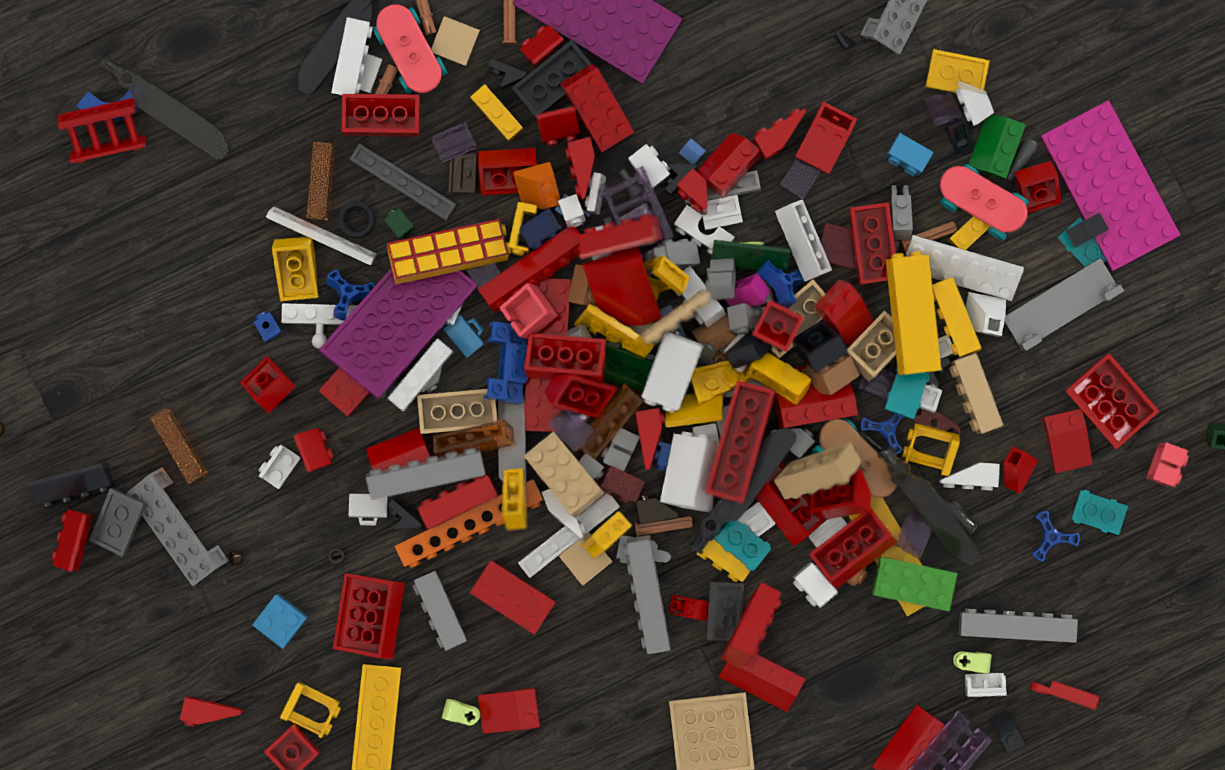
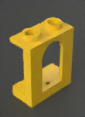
M518 202L509 248L515 255L524 256V253L529 254V249L518 246L524 214L537 216L538 207L536 205Z
M664 255L643 262L646 271L653 269L652 272L660 278V280L654 279L647 274L656 301L660 292L671 288L678 294L685 292L690 277Z
M915 423L914 428L909 429L907 440H910L908 447L904 446L902 457H904V465L911 461L941 469L942 475L949 476L960 443V435ZM926 436L949 442L945 457L940 458L916 451L913 448L915 438Z
M618 511L581 546L595 559L632 525Z
M298 682L280 718L286 721L289 720L322 738L324 734L328 736L333 726L330 722L333 717L337 718L341 710L338 707L340 702ZM301 694L328 707L330 715L326 722L317 723L293 711Z

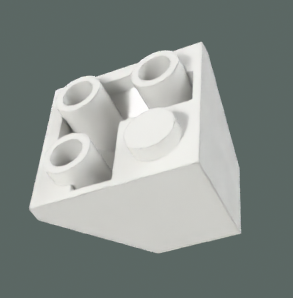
M962 81L957 83L959 87L956 89L957 96L961 104L965 103L963 109L968 122L972 120L973 125H977L994 113L986 91Z
M968 292L965 308L975 333L996 337L1002 336L1006 299Z

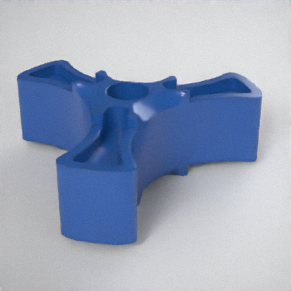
M769 260L758 269L757 273L768 282V285L773 287L776 292L775 296L778 297V304L789 309L797 302L792 289L804 281L801 272L796 269L793 273L787 274L781 269L778 270Z
M338 270L329 273L326 285L335 289L340 297V302L334 307L333 317L345 320L348 307L353 302L364 299L375 287L374 283L370 282L360 286L359 284L352 285L342 279Z
M894 413L884 422H872L862 418L860 431L873 430L882 434L888 443L889 455H895L903 451L896 440L895 430L897 424L904 416Z
M1041 511L1034 516L1041 524L1043 530L1041 544L1036 550L1031 552L1035 559L1044 561L1048 550L1057 543L1067 542L1074 546L1079 545L1080 534L1077 532L1063 534L1057 531L1050 522L1049 511Z

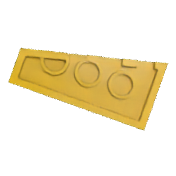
M591 304L586 307L574 323L575 326L584 323L589 328L588 332L595 335L597 332L605 335L606 340L612 343L620 342L623 348L644 358L654 347L653 343L643 341L640 335L635 333L630 327L624 326L614 317L608 316L598 307Z
M729 361L694 368L690 381L698 406L735 389L737 380L746 383L753 380V378L748 376L752 363H749L743 372L733 369Z

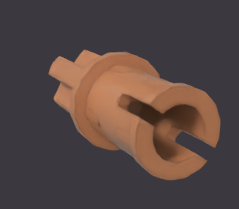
M416 0L420 14L418 18L422 21L424 34L436 33L432 19L433 13L430 11L428 0Z
M388 64L382 80L379 79L380 84L375 94H388L390 88H393L392 83L399 71L398 68Z

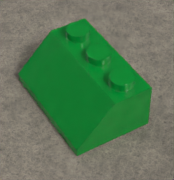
M993 114L988 116L983 122L968 165L986 175L1000 180L1006 179L1026 124Z

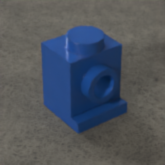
M264 311L255 316L256 321L253 323L264 342H268L283 333L272 313L266 314ZM264 322H269L270 326L268 329L263 328Z
M658 442L661 450H656L654 460L658 461L656 469L666 471L672 445Z

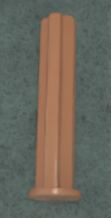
M504 0L503 45L517 44V41H515L514 0Z
M949 222L914 236L933 241L955 233L957 228L954 222ZM900 240L904 253L907 252L911 240Z
M691 516L637 524L636 522V536L690 528L693 526Z

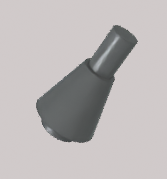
M626 169L621 170L619 173L626 182L631 201H642L646 197L647 190L632 178Z

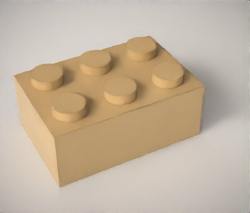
M886 311L847 349L848 353L845 354L852 357L858 372L869 382L896 355L892 317Z

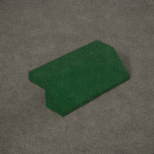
M714 240L711 260L734 258L735 269L758 271L769 260L778 270L781 269L784 273H787L791 249Z
M606 340L604 378L644 391L658 351L652 349L644 358L623 348L620 342L612 343Z

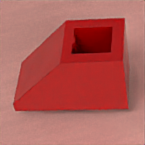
M692 168L677 184V194L683 200L687 199L692 203L691 206L696 212H702L706 215L708 213L707 181Z
M1012 446L1003 463L1005 487L1021 494L1038 460Z
M672 595L669 614L708 621L709 601Z

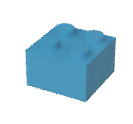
M900 133L894 140L885 158L888 159L887 162L895 167L899 165L905 168L904 172L914 177V175L919 176L923 172L933 152Z
M278 593L256 619L253 626L283 649L301 628L308 616Z

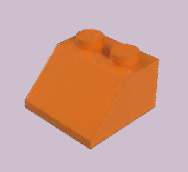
M550 162L513 172L522 203L536 205L539 209L543 210L559 206L558 201L561 199Z

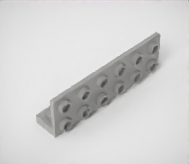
M889 0L880 19L868 18L860 35L868 39L877 40L890 50L900 54L927 0Z
M1098 259L1007 314L1004 322L1020 349L1027 351L1042 342L1041 339L1101 302L1111 300L1124 292L1121 284L1115 283L1102 259Z
M162 467L145 477L129 490L127 495L146 503L142 513L143 518L190 584L194 586L229 560L218 545L209 551L202 545L163 490L169 487L173 481Z

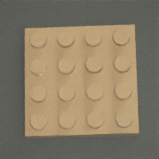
M700 290L642 332L640 337L647 343H655L662 338V332H670L677 327V321L680 319L686 320L694 314L692 310L695 308L701 309L710 303L709 298L712 297L708 290Z
M746 692L669 701L677 770H754Z

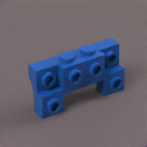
M493 321L489 323V327L492 328V334L488 338V342L502 345H500L498 379L488 378L485 380V384H488V389L484 399L519 405L522 403L523 384L528 380L524 370L528 345H526V339L519 337L511 324Z

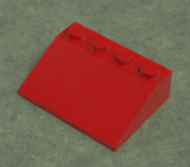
M637 245L582 264L596 306L603 313L614 317L624 326L645 325L662 319Z
M1109 353L1103 355L1065 391L1115 449L1119 448L1160 412Z
M807 366L796 367L793 369L801 373V371L805 369ZM810 383L809 390L797 405L777 393L774 397L779 429L858 415L851 383H848L832 395L820 393Z
M345 573L333 649L381 659H393L405 583Z

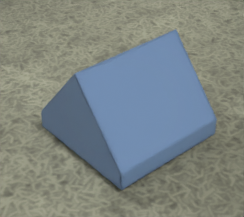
M690 139L679 154L691 164H695L706 150Z

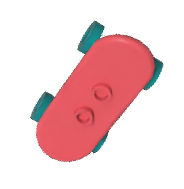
M398 4L386 6L379 13L376 21L377 26L373 27V31L381 45L385 44L401 74L399 80L407 95L412 93V90L418 93L432 91L440 83L442 75L444 76L448 72L440 57L435 58L418 26L421 22L413 7L407 9Z
M964 164L963 166L951 167L942 175L940 189L944 197H942L939 203L954 213L958 208H961L990 225L988 233L996 239L1004 241L1007 237L1004 232L1016 231L1025 223L1028 213V200L1015 192L1011 194L980 176V173L972 166Z

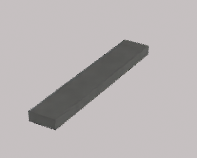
M360 143L349 159L446 221L456 207L455 203Z

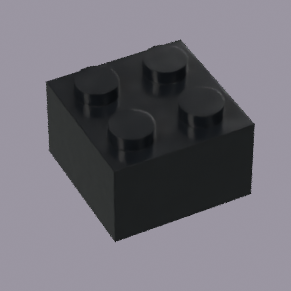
M823 319L795 336L792 341L798 357L815 373L848 353L841 336Z

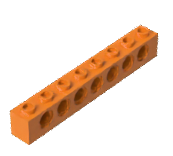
M534 479L526 482V495L528 498L526 508L530 507L532 510L542 505L540 501L544 499ZM503 494L394 546L404 567L409 565L412 568L420 564L419 560L424 557L429 560L437 556L436 551L444 549V551L455 547V542L461 540L464 543L472 539L471 535L476 532L479 535L489 531L488 526L494 523L496 526L505 523L503 513L499 509L500 504L503 503ZM484 511H490L493 514L490 522L483 520L482 514ZM467 519L475 521L476 525L473 530L466 529L465 522ZM454 527L458 530L456 538L448 536L449 528ZM438 536L441 543L438 547L431 545V537ZM416 544H420L423 547L421 555H416L413 552V547Z

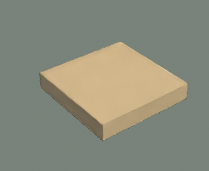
M444 16L431 50L435 55L466 66L480 30Z
M589 532L583 536L585 541L591 536ZM579 539L560 554L559 557L583 586L613 561L605 551L593 559L581 546L585 541Z

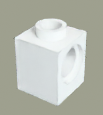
M576 194L558 201L567 227H577L586 221Z

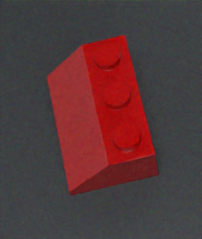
M731 133L696 172L707 181V186L723 199L760 158V149L747 138Z
M536 148L478 151L481 196L519 193L513 172L537 165Z
M568 373L554 376L544 393L552 406L599 418L616 392L617 387Z
M420 428L366 448L372 469L381 468V470H386L391 465L400 464V466L408 465L407 462L419 460V462L427 461L426 458L431 457Z
M857 468V471L849 477V481L842 485L837 483L824 490L821 488L812 493L810 513L826 520L870 512L871 492L862 470Z
M68 509L67 512H64L61 521L64 524L63 529L59 531L57 536L58 548L54 550L52 555L53 566L70 572L79 571L93 514Z

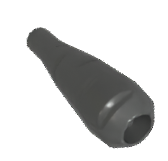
M1029 138L1023 142L1006 179L1011 181L1015 176L1014 172L1020 170L1034 155L1038 147L1036 141Z

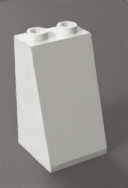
M665 331L642 394L645 403L653 406L658 403L663 405L662 409L669 412L679 410L702 349L701 343Z
M682 432L681 435L674 434L660 502L679 508L709 513L713 510V496L706 494V488L716 456V442L709 440L710 436L698 434V437H693V434L688 432Z

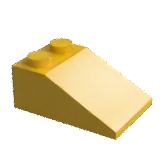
M310 237L274 239L272 253L280 301L318 298L313 239Z

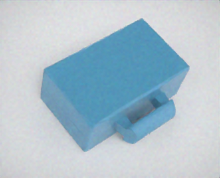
M460 314L454 326L447 325L443 329L466 358L470 357L485 344L480 338V334L484 329L475 318L466 321ZM470 323H473L479 332L476 333L470 326Z

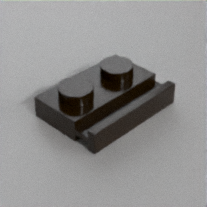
M450 154L448 192L477 193L478 155Z

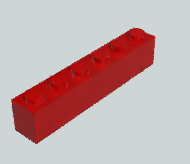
M572 226L567 227L480 287L478 290L494 313L501 311L499 307L526 283L537 286L541 281L551 277L557 270L567 266L573 259L578 257L579 235H581L578 230Z

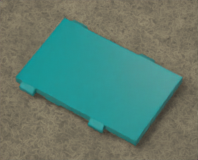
M1079 217V218H1078L1072 225H1070L1066 230H1068V229H1070V228L1076 226L1077 224L1083 222V220ZM1066 230L1058 237L1066 246L1065 249L1068 252L1070 251L1084 267L1098 259H1102L1103 263L1106 261L1095 238L1074 247Z
M897 367V374L891 392L887 394L888 400L885 409L914 420L917 409H920V400L926 382H929L930 373L921 372L898 375Z
M1087 490L1080 491L1071 520H1074V523L1077 524L1083 523L1101 529L1105 533L1108 531L1119 535L1128 506L1118 503L1117 500L1112 498L1109 500L1090 494V491Z
M738 520L728 522L714 539L724 547L723 549L726 552H730L741 561L749 571H754L772 549L768 542L762 541V539L748 529L745 523L742 524Z

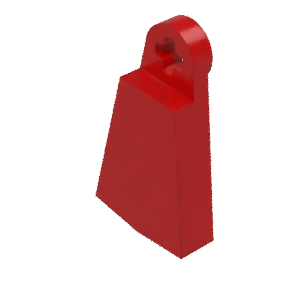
M1052 681L1051 687L1031 682L1029 688L1045 695L1051 694L1097 710L1101 698L1098 695L1056 681Z

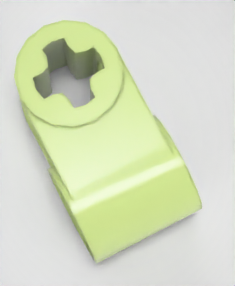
M960 651L954 655L953 663L962 670L989 674L992 654ZM964 656V658L967 659V662H964L962 665V663H960L959 660L963 659Z
M446 699L442 718L452 722L473 725L479 720L480 711L474 706ZM470 711L476 716L472 720H469V716L466 715Z

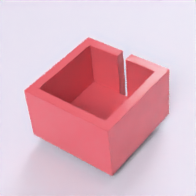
M526 283L499 307L508 321L512 322L511 325L519 337L529 339V333L537 334L558 316L538 286Z
M1158 443L1146 479L1167 487H1175L1176 484H1179L1182 477L1180 469L1188 461V450L1169 443Z

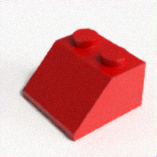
M550 25L547 27L542 26L535 32L536 36L532 40L528 38L521 44L520 52L534 69L564 46V39Z
M1051 161L1014 172L1018 194L1029 202L1027 205L1028 213L1062 203L1058 174Z
M769 300L752 335L787 352L804 317Z
M268 356L240 382L252 398L268 413L296 387L291 379Z
M315 428L294 436L307 472H313L333 464L332 459H334L331 448L327 449L325 441H327L324 430L320 431L319 428Z

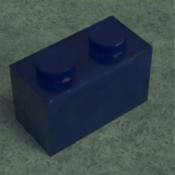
M548 208L520 226L518 238L525 248L529 249L532 247L535 250L543 244V239L547 237L550 240L559 234L557 230L562 227Z

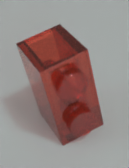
M607 465L598 486L603 488L602 491L610 496L615 493L620 496L619 500L629 504L630 501L636 503L645 481L611 465Z

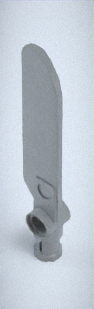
M522 392V403L519 405L498 401L499 478L504 483V470L523 468L527 503L526 458L524 457L526 455L525 399Z

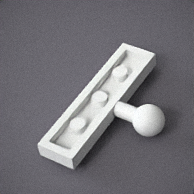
M282 304V324H316V334L312 338V344L318 349L327 341L324 335V325H341L345 320L333 317L334 307L337 305ZM350 305L348 307L346 318L358 305Z

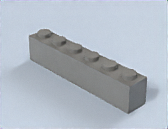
M472 447L465 449L463 453L459 454L457 452H449L445 454V457L426 458L427 461L419 462V460L407 462L408 465L400 466V464L389 466V469L381 470V468L372 469L366 475L371 500L485 475V468L481 451Z
M650 535L627 539V545H624L625 557L629 556L630 564H627L628 573L633 575L634 582H631L632 593H636L637 600L634 601L635 610L640 612L641 619H638L639 630H643L644 637H641L642 647L647 649V654L670 651V639Z
M965 608V612H960V636L1077 643L1078 619L1072 618L1073 615L1061 614V618L1053 617L1052 613H1042V616H1034V612H1023L1022 615H1015V611H1003V614H996V610H984V613H976L977 609Z

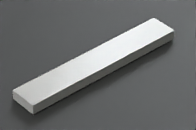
M272 207L267 213L266 218L366 264L371 265L376 259L377 253L279 208Z
M607 492L579 514V517H577L578 524L582 523L586 533H588L620 506L611 494ZM564 526L518 562V564L530 578L579 540V538Z

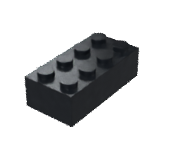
M571 40L514 85L512 91L537 120V115L546 113L566 97L560 83L591 65V63Z

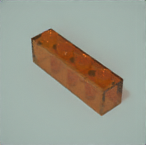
M313 142L306 217L308 220L328 222L334 158L333 143Z
M624 384L606 405L599 418H595L576 441L579 448L595 460L644 401L641 396L627 384Z
M165 408L150 417L151 422L187 483L193 484L208 475L171 410Z
M500 420L434 435V454L440 458L445 457L446 453L457 452L459 454L463 453L465 449L475 447L476 450L480 449L482 453L513 446V427L506 420Z

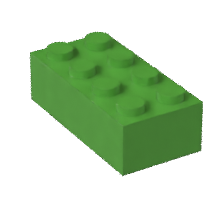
M879 556L871 594L950 611L957 573Z

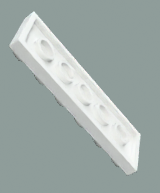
M912 235L905 257H910L912 252H922V255L929 254L931 278L943 281L953 277L958 286L1010 301L1013 299L1024 267L914 235Z

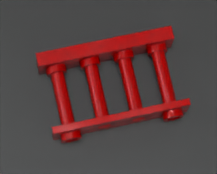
M134 98L58 115L59 129L68 130L74 151H70V163H83L88 159L128 150L136 151L146 147L145 135H137L132 119V114L135 113L136 107ZM124 117L130 138L119 140L113 118ZM103 120L106 123L111 142L100 145L94 123ZM76 126H87L92 147L81 148L75 129Z

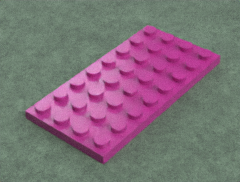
M1109 100L1040 136L1084 220L1100 213L1109 230L1094 238L1111 271L1180 236Z

